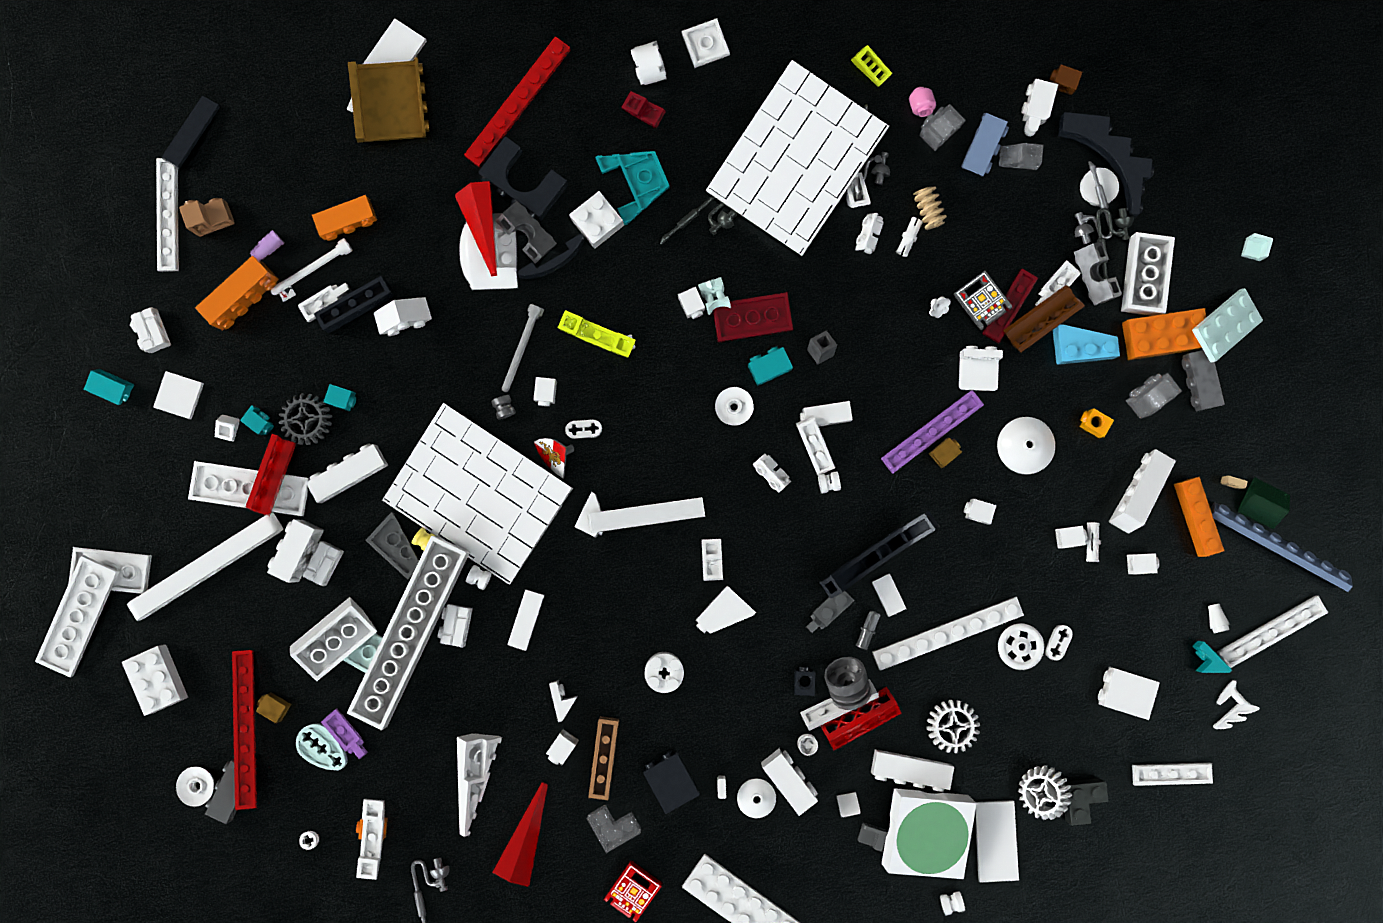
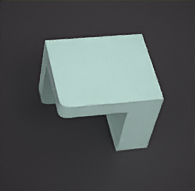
M1256 233L1246 238L1241 256L1257 261L1267 258L1273 238Z

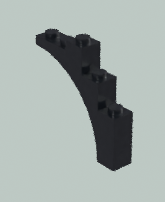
M1064 112L1060 117L1058 136L1074 139L1088 145L1111 165L1118 175L1124 190L1128 217L1134 216L1136 218L1143 210V202H1141V195H1143L1145 190V183L1143 182L1150 179L1154 173L1152 159L1130 157L1133 152L1131 138L1108 136L1112 131L1110 117Z
M928 510L910 522L898 527L885 538L871 545L860 555L846 562L821 581L820 584L830 599L843 593L875 568L932 533L940 526Z

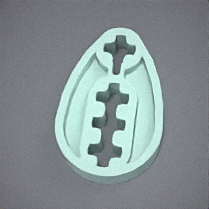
M311 724L299 732L296 739V748L305 760L328 770H340L346 766L348 761L346 752L323 724ZM311 732L310 737L312 739L318 738V744L321 746L325 744L327 752L321 753V748L318 745L312 746L313 741L311 739L306 741L304 733ZM333 757H341L340 762L342 764L335 765V759Z

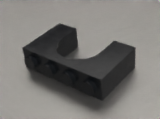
M505 136L478 172L481 177L480 180L482 182L490 181V185L496 188V192L503 198L509 197L512 200V204L518 201L534 219L538 218L542 221L568 186L567 180L553 170H550L536 189L529 192H519L513 189L508 183V174L523 152L520 146Z

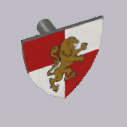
M541 438L535 441L534 444L543 461L553 472L564 478L566 455L574 452V447L572 445L566 447L551 438Z

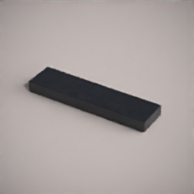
M202 96L161 158L180 169L220 106Z

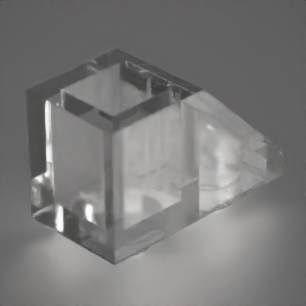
M1022 143L1001 146L999 166L1037 170L1042 164L1043 145Z

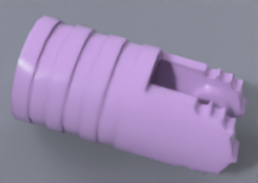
M272 230L258 242V245L252 249L250 254L261 261L267 255H271L284 242Z

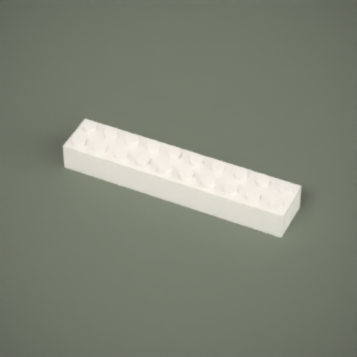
M438 536L430 537L347 714L380 730L388 726L470 554L469 551Z

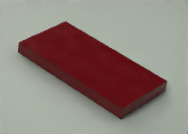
M787 292L730 301L731 308L721 306L713 310L718 342L793 331Z

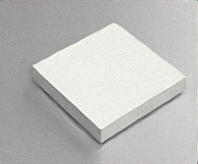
M717 19L682 31L695 68L730 55Z
M166 371L153 407L192 420L204 383Z

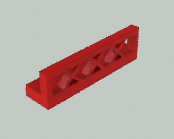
M274 434L271 435L246 503V508L267 516L271 515L296 443L281 439Z
M887 687L877 692L878 698L862 706H872L871 711L863 713L861 712L862 707L820 725L833 750L840 748L901 714L897 702ZM887 694L890 700L884 704L878 703L879 698ZM855 715L853 721L844 722L846 716ZM832 724L838 725L837 729L831 733L826 729V727Z

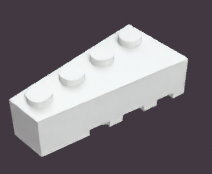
M1156 449L1146 453L1142 458L1141 467L1135 472L1134 479L1109 520V523L1128 534L1145 524L1175 463V460Z

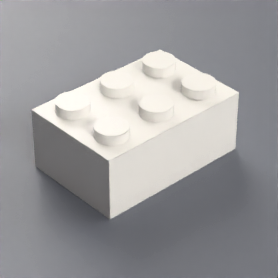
M293 519L292 522L290 521L285 529L286 535L284 539H281L276 549L278 552L276 556L272 557L269 561L267 573L288 583L299 582L304 572L302 567L307 560H310L312 556L311 550L315 543L319 542L324 530L304 520Z
M166 645L156 646L122 662L144 716L188 698Z
M778 749L761 762L762 768L800 816L818 802L816 798L818 793L810 782L805 783V776L799 767L796 766L794 768L792 766L794 762L789 754Z

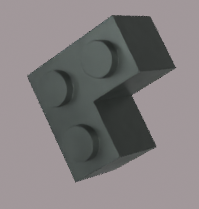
M1100 778L1065 782V785L1071 786L1067 792L1072 793V796L1068 798L1071 804L1067 806L1068 810L1065 811L1066 822L1070 825L1091 824L1089 804L1108 802L1106 782Z

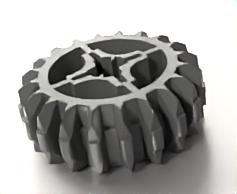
M302 393L300 394V399L297 396H293L294 402L287 400L289 406H282V409L286 410L285 414H279V416L284 417V420H280L279 424L285 425L281 428V431H287L285 437H291V441L294 443L298 440L300 445H303L304 441L306 445H311V439L314 443H318L317 436L323 439L324 435L322 432H329L325 428L326 425H332L331 422L327 421V419L332 418V415L326 414L330 411V408L324 407L326 403L320 401L318 396L313 398L312 394H308L306 397ZM307 404L313 405L319 415L311 414ZM300 407L298 415L292 417L295 410ZM306 416L310 417V419L306 420L305 422L299 421L305 419ZM319 422L316 429L310 433L313 424ZM292 424H299L304 435L297 433Z

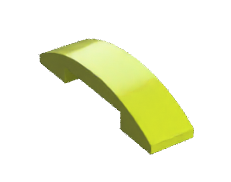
M566 310L558 326V329L627 358L636 341L628 336L587 321Z

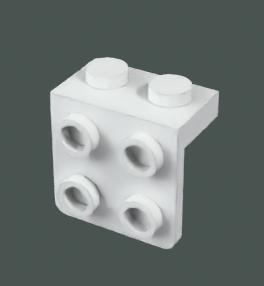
M966 346V349L960 351L959 388L961 390L979 391L997 390L998 362L1003 358V350H997V347H985L984 350L978 349V346Z

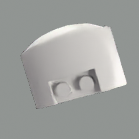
M502 213L493 214L498 276L491 277L467 222L463 227L460 239V261L464 276L470 283L472 290L518 288L516 231L508 235L496 222Z

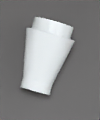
M1220 604L1208 606L1210 629L1213 630V633L1229 630L1228 625L1230 624Z

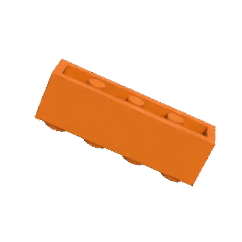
M1200 477L1175 483L1174 487L1198 557H1207L1223 552L1224 548Z

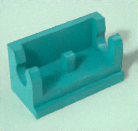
M101 369L90 371L84 390L112 403L121 405L122 401H127L134 384Z

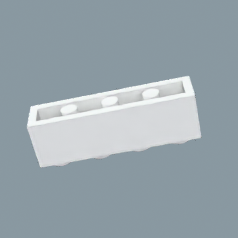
M367 444L360 448L361 451L355 455L351 453L345 456L343 462L329 465L326 468L327 471L322 474L318 472L310 477L311 480L306 482L316 502L323 503L388 466L378 446Z
M876 749L871 773L875 775V779L887 781V778L895 779V783L904 785L906 782L914 783L913 786L925 788V785L932 786L933 790L944 792V789L950 790L954 771L952 764Z

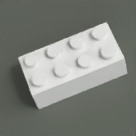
M1138 232L1130 237L1121 312L1150 316L1166 313L1175 237Z

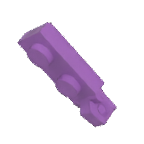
M335 709L321 721L345 752L348 751L349 754L354 752L359 759L368 753L362 745L364 743L362 737L338 709Z

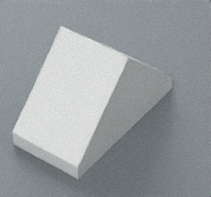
M862 172L856 175L845 192L847 205L851 208L871 203Z

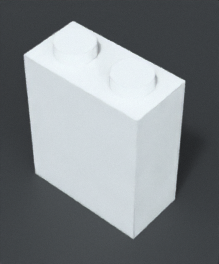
M1109 667V670L1105 672L1103 677L1104 687L1098 694L1099 704L1149 720L1159 682Z

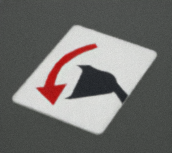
M291 286L279 293L283 302L296 295Z

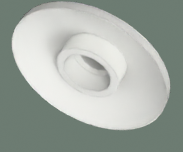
M731 387L725 389L716 399V414L722 422L728 425L736 426L743 424L752 415L753 400L741 388ZM736 404L738 409L733 411L730 406Z
M190 767L184 770L176 783L177 795L183 803L189 806L205 804L214 792L212 775L202 767ZM197 782L200 783V789L196 787Z
M751 779L740 787L737 801L744 814L752 818H761L773 810L776 803V794L773 787L767 781ZM755 796H759L761 800L760 802L755 803L753 801V798Z

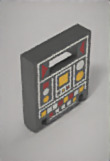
M986 271L953 294L980 330L984 329L980 321L983 320L988 326L1006 313L1002 305H1005L1008 310L1012 308L1010 302ZM979 281L982 287L968 296L965 291Z

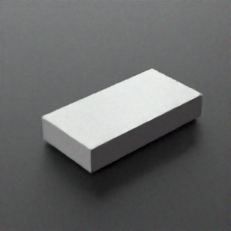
M890 574L872 581L888 617L906 609Z

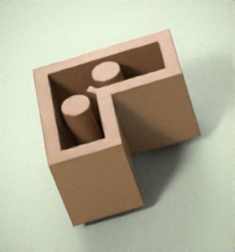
M222 198L211 199L209 203L204 205L197 200H190L179 207L186 228L199 237L235 224L228 203Z

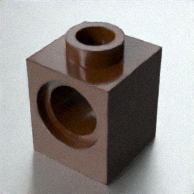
M1061 64L1057 70H1053L1050 81L1058 84V91L1072 95L1077 89L1082 72Z

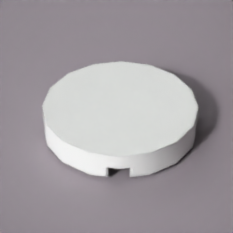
M1096 168L1099 183L1103 186L1107 203L1109 204L1118 194V179L1112 171L1106 168ZM1090 170L1081 180L1080 192L1082 197L1091 205L1100 206L1095 190V180Z

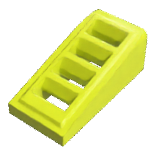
M868 45L851 59L878 87L892 74ZM864 55H866L867 58L864 61H862L861 58ZM871 60L873 63L868 67L866 64ZM875 66L879 67L874 73L871 71ZM883 71L884 74L878 79L876 76Z

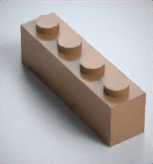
M601 716L599 718L588 798L609 799L619 719Z

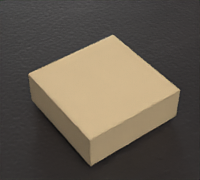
M1224 476L1221 483L1235 489H1244L1248 481L1232 476Z

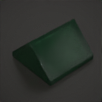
M1255 477L1238 512L1274 529L1290 511V495Z

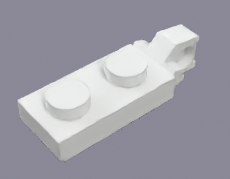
M1066 260L1041 289L1039 295L1042 297L1035 305L1037 306L1063 286H1070L1081 272Z
M346 283L339 287L337 285L328 286L300 303L298 307L307 322H311L316 319L315 312L352 291Z

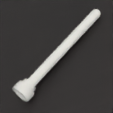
M343 238L337 242L338 244L335 246V249L273 287L271 293L277 295L338 255L349 254L353 251L346 239Z

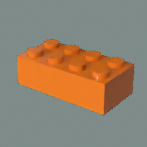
M252 255L195 308L210 325L221 330L228 329L234 324V320L238 316H243L248 311L250 305L261 300L262 294L275 287L279 279L262 261Z
M1205 308L1129 319L1123 322L1122 326L1128 360L1203 349L1192 329L1206 318Z

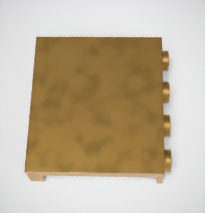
M417 57L415 61L358 65H356V61L348 62L357 142L426 138V132H429L428 120H424V113H427L426 101H422V94H425L424 82H420V75H423L422 63L418 64Z

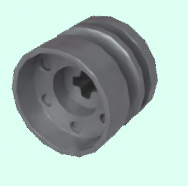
M842 657L828 665L824 677L834 705L840 709L854 710L868 702L871 697V687L867 679L865 667L860 660L852 657Z

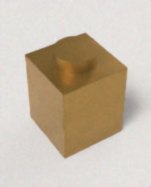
M947 438L929 454L943 468L962 452L959 449L961 446L955 439Z
M269 693L259 699L257 703L259 707L256 712L274 723L282 721L291 704L275 694Z

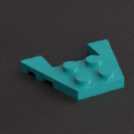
M655 151L595 157L602 174L621 167L634 196V202L617 208L624 226L670 187Z

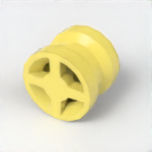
M422 527L414 536L412 544L421 546V549L424 551L430 537L436 535L427 533L426 529Z

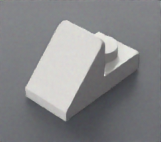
M558 680L551 682L549 685L557 719L560 722L563 721L578 696L563 699L562 696L565 695L564 686L559 684Z

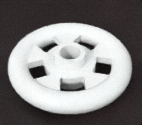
M1022 623L1014 624L1005 629L1001 634L998 642V651L1001 659L1009 667L1017 670H1026L1032 668L1041 660L1044 653V641L1041 634L1034 627ZM1020 631L1027 632V638L1019 637ZM1009 636L1015 638L1012 645L1006 643ZM1031 641H1036L1037 647L1035 650H1031ZM1021 643L1025 645L1024 650H1019ZM1011 650L1017 655L1014 659H1011L1008 655ZM1029 654L1031 659L1024 662L1022 656Z

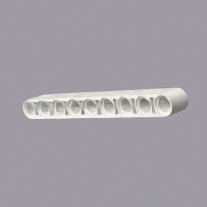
M272 512L270 516L262 517L130 601L127 606L135 619L140 621L277 535L284 528Z

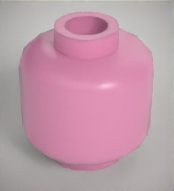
M918 87L909 97L913 113L920 117L930 115L936 107L933 92L929 88Z

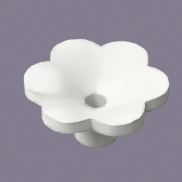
M940 297L938 300L933 299L929 314L940 318L942 314L948 312V306L951 301L945 297Z

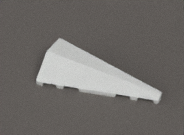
M469 734L457 737L460 834L464 837L469 836L471 833L469 828L472 819L476 818L477 813L475 810L478 802L482 800L490 776L489 768L492 760L496 758L495 750L497 744L501 743L500 736Z

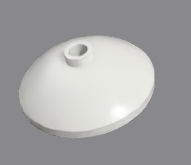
M1032 417L1017 418L1005 425L1000 432L997 442L998 454L1002 462L1010 470L1020 474L1036 473L1044 469L1051 462L1055 453V439L1049 427L1042 421ZM1027 441H1030L1032 443L1031 448L1027 447Z

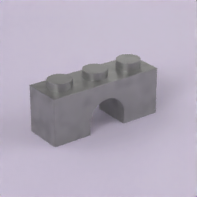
M518 201L505 210L496 220L508 235L517 230L527 235L528 244L522 250L535 264L557 244L553 237L540 226L539 222Z
M1103 242L1090 244L1074 252L1075 262L1080 267L1082 280L1088 288L1089 298L1094 305L1105 303L1122 295L1116 277L1105 280L1099 274L1100 264L1109 260Z

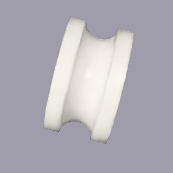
M313 831L303 833L299 840L301 847L306 850L316 847L319 843L318 834ZM307 835L309 836V838L313 837L314 841L311 842V846L310 843L305 842V839H307Z

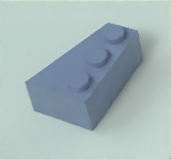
M988 113L983 114L980 126L976 130L975 137L961 166L962 168L982 176L985 173H989L993 164L990 160L993 155H997L1001 146L998 142L1001 137H1005L1009 129L1006 126L1007 121Z

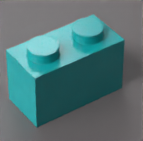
M778 346L767 351V355L763 357L757 355L750 359L751 362L748 363V367L757 386L793 369L783 347L780 349Z

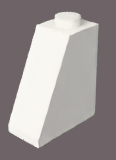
M726 586L696 619L698 622L696 626L704 633L706 631L713 633L751 617L756 612Z

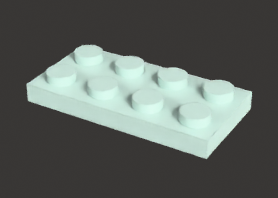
M1244 288L1238 290L1192 331L1210 362H1215L1260 324L1263 319Z

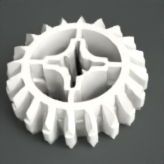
M949 700L948 706L944 701L941 702L942 709L936 705L935 709L938 712L936 714L932 711L930 712L934 719H927V722L932 724V726L927 727V730L933 731L929 734L930 738H935L933 744L940 743L938 748L941 750L946 746V752L950 753L952 747L954 753H958V747L965 751V744L968 747H972L969 741H977L973 734L980 733V731L974 729V727L980 726L979 722H973L978 718L977 715H971L974 709L970 708L967 710L968 704L964 703L961 706V701L959 700L956 701L955 706L953 700ZM955 711L962 712L968 722L958 721ZM949 712L947 721L939 724L942 716ZM953 720H954V723H955V724L960 725V726L954 727V731H953L952 729H950V728H947V727L953 725ZM967 729L965 736L958 740L959 733ZM939 731H948L952 742L944 740Z
M1037 766L1034 770H1028L1027 774L1022 776L1023 780L1019 783L1022 788L1018 792L1023 794L1019 800L1025 801L1023 807L1028 806L1030 808L1028 813L1035 812V818L1042 816L1043 820L1048 819V817L1052 820L1056 816L1060 817L1063 812L1068 810L1067 806L1071 804L1068 798L1072 796V793L1067 792L1071 786L1065 785L1067 778L1061 779L1062 772L1055 774V768L1048 770L1047 766L1042 768ZM1037 778L1045 779L1042 784L1034 783ZM1048 801L1056 802L1055 807H1047L1045 804Z

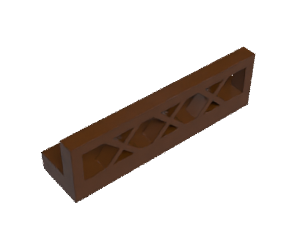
M1065 285L1003 331L1011 344L1022 352L1082 309L1084 304L1075 297L1070 287Z

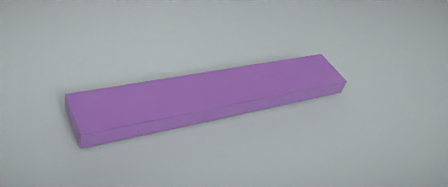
M971 390L883 456L881 460L893 474L984 404L976 393Z

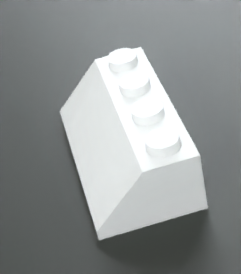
M349 597L290 646V656L318 681L374 635L377 630L365 612Z

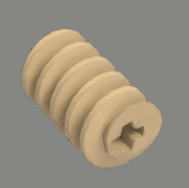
M927 187L913 194L917 195L914 198L915 202H920L917 205L918 209H923L920 211V215L925 216L922 219L923 223H928L925 226L926 230L944 224L943 220L947 217L946 215H940L944 208L937 207L942 203L941 201H935L939 194H932L936 187Z

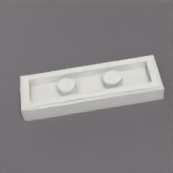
M812 416L796 423L817 475L835 469L815 417Z
M525 590L509 638V646L527 650L544 595Z

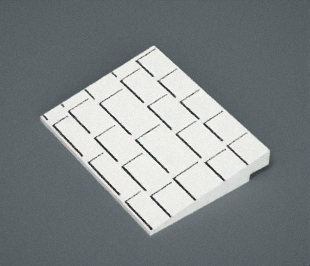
M792 60L706 191L803 256L889 126Z
M443 403L386 493L383 501L432 534L469 551L468 558L510 585L573 488Z

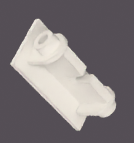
M878 213L867 214L864 218L863 228L857 238L855 250H864L867 254H871L875 250L878 238L872 235L873 233L880 235L884 223L882 221L883 218L877 216Z
M764 454L753 466L760 475L764 476L769 485L779 493L791 482L789 480L790 477L781 468L775 472L774 468L778 464L769 455Z

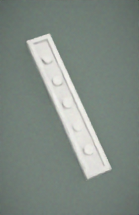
M157 158V270L160 272L179 271L178 168L162 158Z
M701 497L589 513L588 515L591 533L705 517L703 498Z
M1314 596L1216 653L1232 668L1322 617L1328 611L1319 596Z

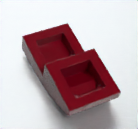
M630 91L622 105V109L655 128L658 127L666 113L663 108L648 102L647 98Z

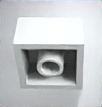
M599 191L569 214L572 222L594 249L624 226L621 217Z

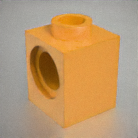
M1091 409L1084 412L1080 419L1082 423L1079 427L1098 438L1105 437L1114 420L1096 409ZM1093 417L1098 420V427L1092 425L1091 420Z

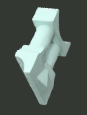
M721 277L698 284L701 296L707 301L705 305L709 315L717 307L725 306L731 308L728 296L725 297L723 293L724 285Z

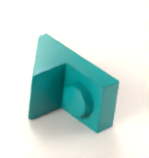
M1197 641L1193 645L1197 650L1195 652L1197 656L1202 660L1206 659L1196 670L1197 672L1230 673L1232 671L1205 642Z

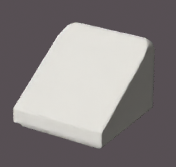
M221 415L216 420L215 437L234 441L239 426V419Z
M856 792L837 796L841 817L861 813Z

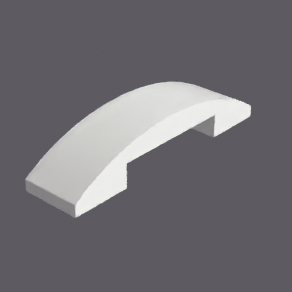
M364 799L361 852L358 858L356 878L377 879L384 833L385 804L382 800Z

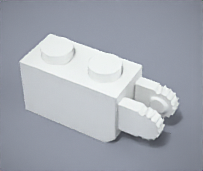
M1035 79L1032 84H1029L1026 95L1029 96L1028 101L1024 102L1021 111L1024 114L1023 121H1026L1024 129L1026 136H1033L1038 130L1039 125L1045 123L1050 117L1058 84Z

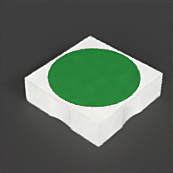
M894 789L890 811V828L886 836L882 858L884 868L888 873L964 879L977 803L969 795L950 793L930 794L916 790Z

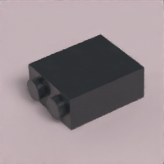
M673 751L667 752L662 756V760L649 762L645 765L646 769L643 770V774L665 814L700 795V791L678 751L674 753Z

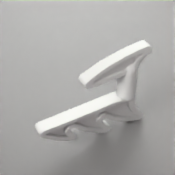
M1234 680L1220 694L1217 704L1221 705L1230 696L1238 704L1213 725L1215 729L1231 728L1232 724L1227 722H1239L1247 719L1244 716H1238V714H1248L1259 710V707L1251 705L1237 691V682Z

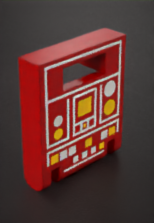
M630 861L604 900L607 902L612 897L613 900L610 905L629 918L633 913L636 914L633 917V921L637 922L663 883L633 861ZM635 872L650 882L648 889L632 878Z

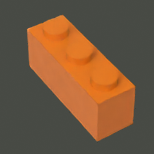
M366 195L312 215L319 236L324 240L327 239V241L336 239L337 235L342 233H352L355 231V228L371 226L374 221H377L370 199Z

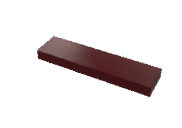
M1024 269L1019 271L1005 295L1012 308L1008 310L1005 305H1002L1006 313L986 326L982 333L983 335L1000 343L1005 334L1003 330L1012 323L1038 279L1036 276Z

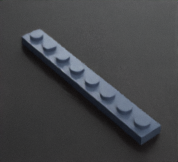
M1214 502L1210 507L1213 519L1347 592L1353 587L1352 579L1348 572L1338 570L1330 562L1316 558L1313 553L1305 552L1295 543L1283 540L1277 533H1271L1265 530L1262 525L1250 522L1245 516L1232 512L1225 505H1219Z

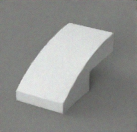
M721 539L702 540L704 581L723 580Z

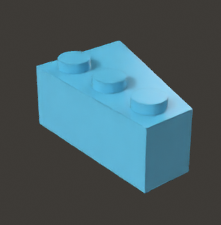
M1062 324L1053 329L1057 364L1107 360L1120 356L1118 337Z

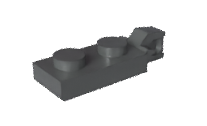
M846 591L832 599L830 597L827 598L812 612L813 614L810 617L813 620L806 626L810 632H814L818 627L821 629L825 626L827 627L854 600Z

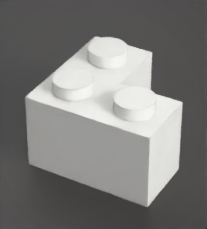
M425 297L393 300L374 312L379 333H388V336L399 334V330L407 329L410 326H414V328L423 327L425 322L432 319Z

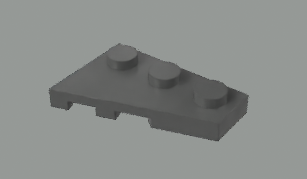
M391 512L365 541L405 578L410 579L419 563V558L396 516Z

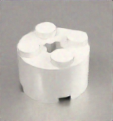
M657 41L634 47L631 50L637 67L635 68L641 85L667 79L663 60L658 51Z
M659 652L648 660L645 667V679L653 690L660 693H668L676 690L683 680V665L674 654ZM664 667L670 672L666 674V677H662V674L659 673Z

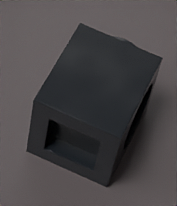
M799 667V670H795V695L815 696V671H811V667ZM802 676L810 678L808 685H800L799 680Z

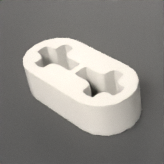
M596 420L572 421L567 424L565 431L572 439L595 438L601 434L602 426ZM593 423L596 427H599L595 434H592L590 430L585 431V428L591 427ZM576 425L577 428H583V431H578L576 435H573L572 432H569V429Z
M1058 625L1053 630L1045 648V654L1049 659L1060 660L1064 656L1073 635L1072 630L1068 626ZM1065 629V633L1067 634V636L1062 637L1059 642L1061 635L1058 634L1059 630L1063 631ZM1057 644H1059L1057 647L1059 654L1052 656L1051 648H1056Z

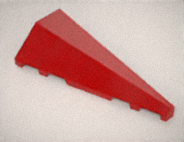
M490 181L470 183L456 193L455 197L491 277L498 276Z
M544 782L538 788L492 872L508 882L526 887L529 886L548 788V784Z

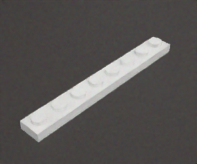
M1017 597L878 649L872 653L879 670H883L1024 616Z

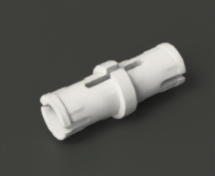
M915 217L911 218L906 232H903V239L896 251L901 255L905 248L902 255L904 257H908L913 242H916V235L923 221L918 219L914 226L917 219Z
M1087 523V541L1085 543L1087 544L1086 561L1099 562V545H1101V540H1099L1100 523Z

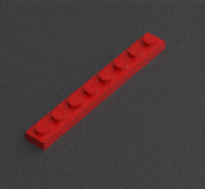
M556 36L466 151L464 154L466 158L478 167L483 165L570 52L571 48Z
M246 650L232 652L235 810L257 808L254 651Z

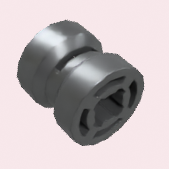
M509 395L501 396L491 401L493 407L497 410V419L507 418L516 413L514 407L510 404L511 398Z

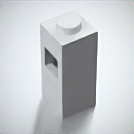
M850 401L807 407L803 409V413H800L801 421L814 416L818 427L846 423L853 420Z

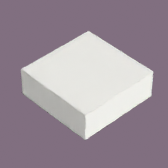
M718 776V798L725 799V776Z

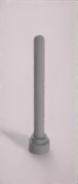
M529 305V319L503 383V392L509 391L536 319L542 317L544 309L538 306Z

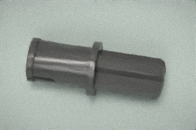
M874 611L869 612L864 626L861 627L862 631L856 646L868 650L872 635L876 633L874 630L880 614Z

